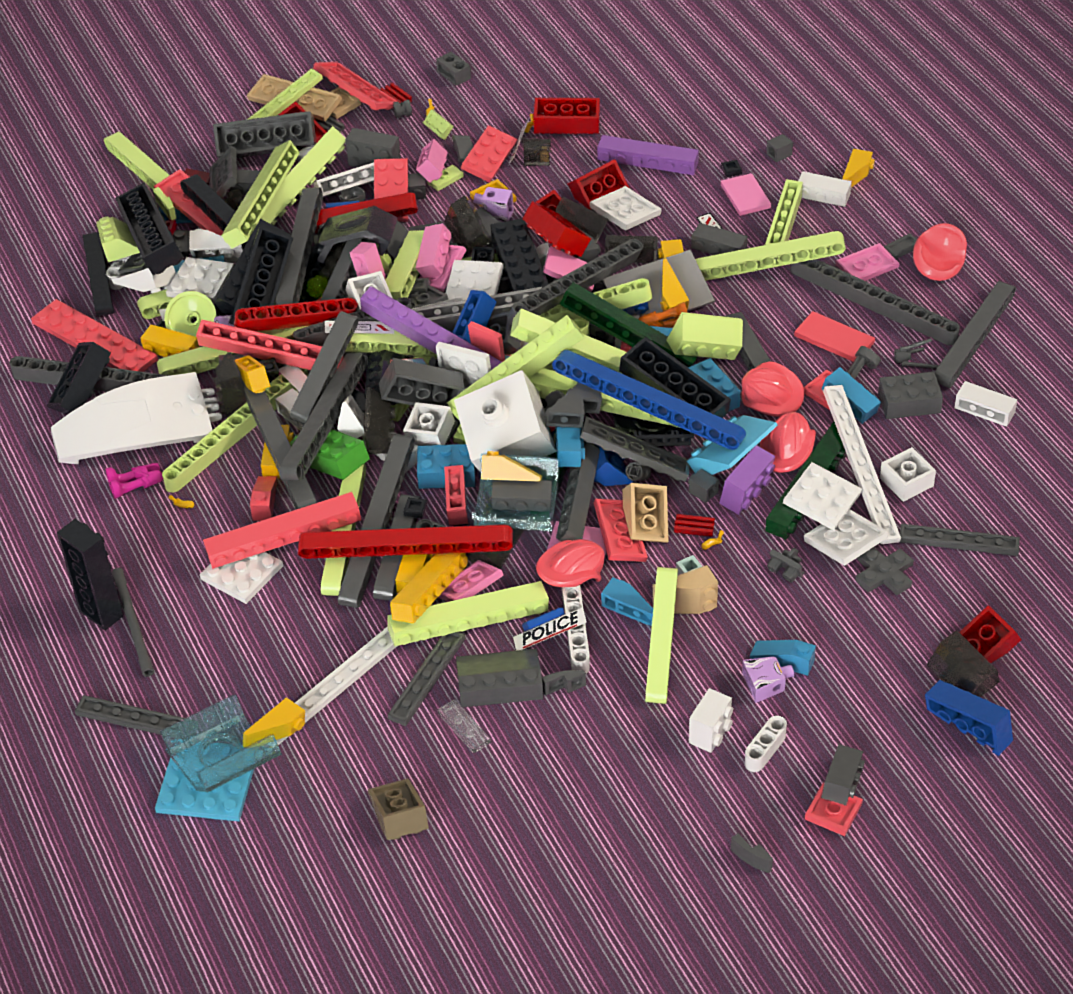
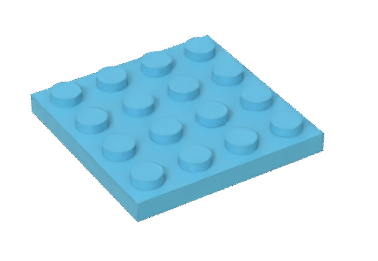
M176 739L155 806L156 813L240 821L259 753L258 747L246 749L243 745Z

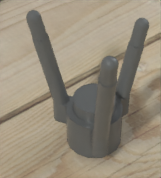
M932 338L895 349L894 357L896 364L901 363L902 367L914 366L937 369L939 365L908 362V360H911L912 353L925 350L924 347L912 348L932 341Z

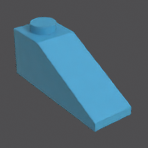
M612 577L601 593V606L652 627L653 608L631 584Z
M799 640L756 641L750 658L776 657L780 667L791 665L794 672L808 676L815 661L816 645Z

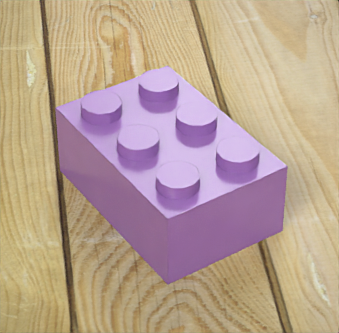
M756 445L725 480L719 503L738 515L743 509L747 510L752 499L757 498L762 487H766L771 481L772 477L770 474L775 468L773 464L775 456Z

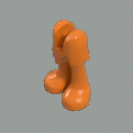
M683 302L660 313L654 311L640 316L638 320L649 326L673 328L681 312H688L686 304Z

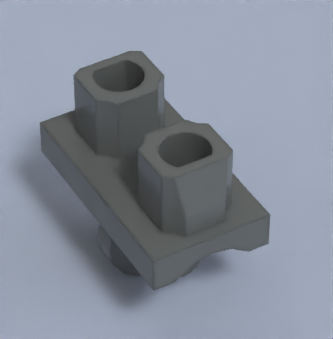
M792 548L790 551L784 549L782 554L772 549L769 553L771 557L767 564L769 571L777 574L781 567L785 568L786 570L782 576L791 583L797 576L802 578L805 574L802 571V565L799 564L802 558L798 557L799 551L796 548Z

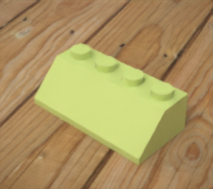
M103 217L96 222L108 263L140 253L127 223L114 217Z
M681 312L666 341L676 355L735 360L742 348L743 320L741 318Z

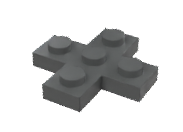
M873 547L857 557V560L867 569L856 575L855 581L868 593L882 584L886 585L896 595L912 587L913 581L903 571L913 566L914 560L901 548L885 557Z

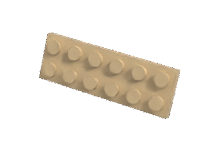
M263 74L246 96L250 101L266 105L294 82ZM312 87L298 98L296 102L306 112L311 111L314 119L326 121L342 101V97L339 94Z

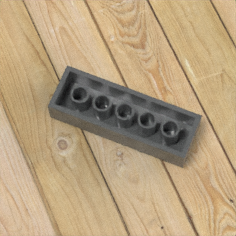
M311 111L213 124L216 155L218 158L230 146L236 149V157L242 158L271 154L275 147L291 140L297 150L317 144L314 118Z

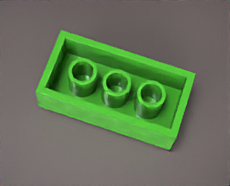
M331 429L310 468L344 480L370 458L363 440ZM295 436L294 439L289 442L291 447L294 441L296 440L297 436Z

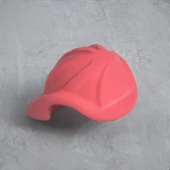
M947 223L934 225L921 234L913 248V259L919 272L935 281L948 280L957 275L965 261L967 248L965 235L959 228Z
M765 362L749 370L742 378L741 398L747 408L768 416L780 417L788 412H796L800 408L804 400V387L800 379L788 368L775 362Z
M788 412L775 421L778 426L760 441V447L775 456L773 472L785 473L798 469L806 462L814 447L816 431L810 429L804 416L797 412Z
M565 540L552 546L538 559L536 570L544 582L554 587H576L589 579H595L597 582H600V572L604 564V550L597 543L589 540Z

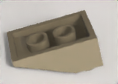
M409 779L367 789L381 830L387 840L399 839L404 835L417 834L422 832V830L429 829L425 805Z

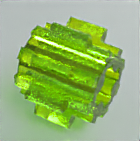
M318 275L310 279L307 285L309 295L321 298L328 284L327 279Z

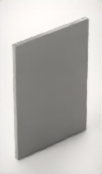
M691 250L666 257L689 299L687 312L715 303ZM663 259L603 279L606 289L637 279H647L652 292V299L648 301L649 310L643 314L631 316L638 319L640 316L654 311L656 313L663 312L660 305Z

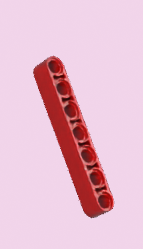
M409 192L320 210L315 234L319 226L327 221V218L376 206L396 217L415 214L418 212L416 195Z
M352 298L242 308L235 312L234 327L251 331H265L310 326L337 318L340 311L348 314L356 312L358 303Z

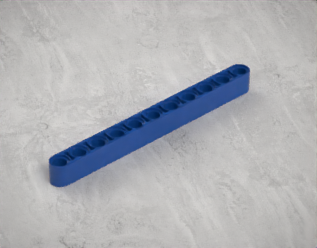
M569 350L561 351L552 363L553 369L563 376L727 449H737L746 436L745 430L737 424Z

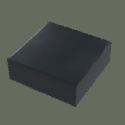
M737 160L721 163V169L726 177L742 174V169Z
M408 497L403 511L404 516L423 519L427 500Z

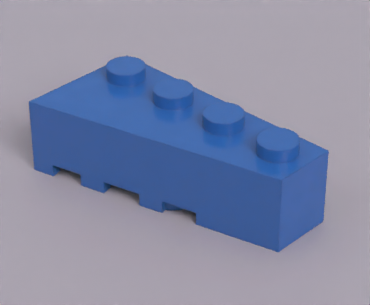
M939 680L925 694L928 711L948 724L951 722L955 723L959 731L965 735L969 732L978 738L976 742L982 746L985 744L993 748L992 752L999 756L1012 743L1013 734L1010 710L1005 707L996 705L987 699L980 698L942 680Z

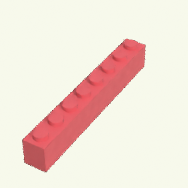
M201 320L196 334L200 346L245 356L250 355L254 358L307 370L312 369L322 346L206 320Z
M350 492L204 539L203 542L212 569L297 542L302 533L327 532L361 521V515L355 497Z

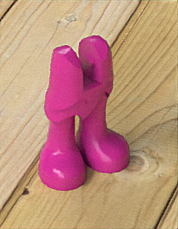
M151 463L132 467V471L123 474L116 473L112 467L105 468L114 499L139 487L144 486L146 489L160 483L163 480L159 464Z

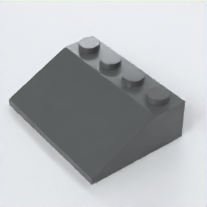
M537 649L456 657L461 708L543 699V684Z

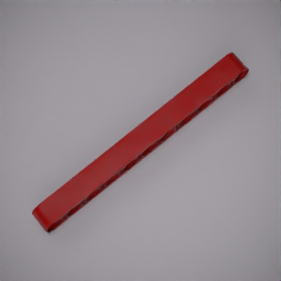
M508 525L306 532L299 536L298 555L301 558L314 559L508 551L513 546V529Z

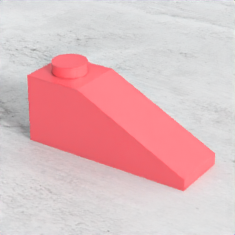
M464 466L444 467L446 511L449 526L468 524Z
M258 476L250 501L253 521H263L272 518L277 476Z

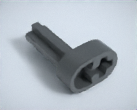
M861 346L855 354L856 359L847 372L855 379L864 365L868 368L876 369L881 362V358L868 347Z

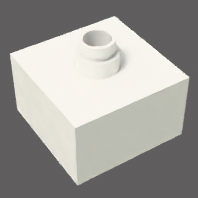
M523 370L454 400L471 462L480 472H482V455L487 454V451H499V455H505L523 466L556 452L550 427L546 426L547 418L544 417L545 411L539 391Z

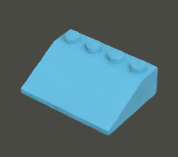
M746 415L737 418L733 416L728 421L741 426L746 432V436L739 447L735 450H730L706 439L703 442V447H699L691 452L692 456L687 460V463L695 474L700 469L711 475L730 469L777 427V423Z

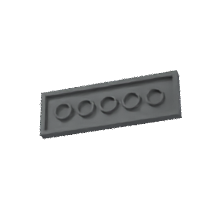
M587 416L585 417L580 436L585 442L599 445L605 451L618 453L622 458H630L641 466H649L658 473L668 474L674 480L686 482L690 467L687 463L688 459Z

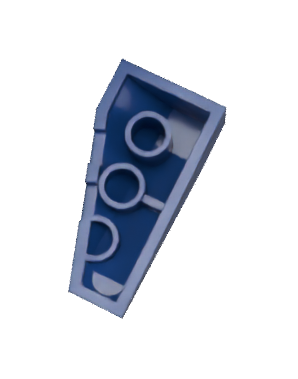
M596 445L599 447L600 453L594 482L601 483L603 486L633 483L634 481H631L626 476L627 466L623 462L625 458L620 457L618 453L613 451H605L599 445Z

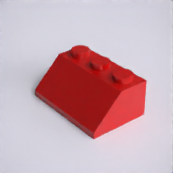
M615 159L567 183L574 198L588 210H592L590 208V201L626 186L629 188Z

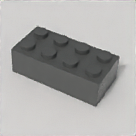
M393 358L379 382L381 399L412 406L416 402L449 406L447 402L464 390L462 372Z

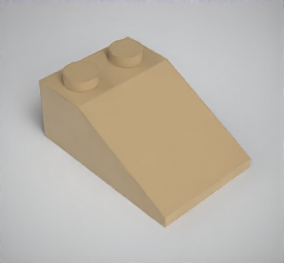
M639 483L627 485L622 489L623 511L630 539L668 543L667 486Z
M708 565L678 575L674 614H701L717 608L718 581ZM653 584V607H654V596H655V585H656V584Z

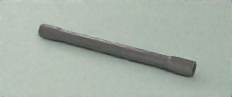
M115 568L112 570V576L115 579L114 583L118 589L134 641L139 665L143 676L150 677L155 671L131 601L124 571L122 568Z

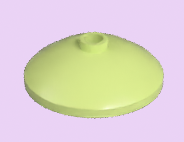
M196 291L183 292L174 297L168 304L164 317L166 329L197 337L196 334L201 320L214 322V318L217 317V311L213 302L206 295ZM196 317V322L192 323V319Z

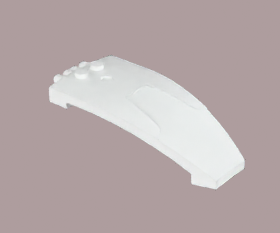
M196 372L146 379L108 391L78 407L51 427L58 462L79 464L81 459L186 441L198 443L212 431L211 422L222 419L220 413H212L220 409L219 404H217V398H206L213 396L215 391L212 388L201 389Z

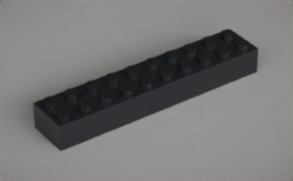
M145 182L115 198L138 250L152 275L161 274L166 268L175 266L184 259Z

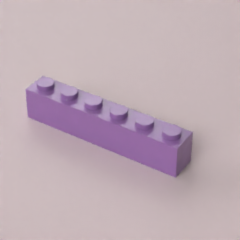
M602 135L597 147V157L600 161L610 162L615 159L619 164L694 175L698 165L699 150Z

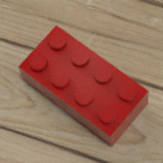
M535 98L534 133L599 134L600 98Z
M534 201L531 202L523 217V220L528 223V228L534 230L537 235L544 237L543 239L552 244V247L560 251L564 249V252L571 256L576 254L582 257L591 241L588 235L559 213Z

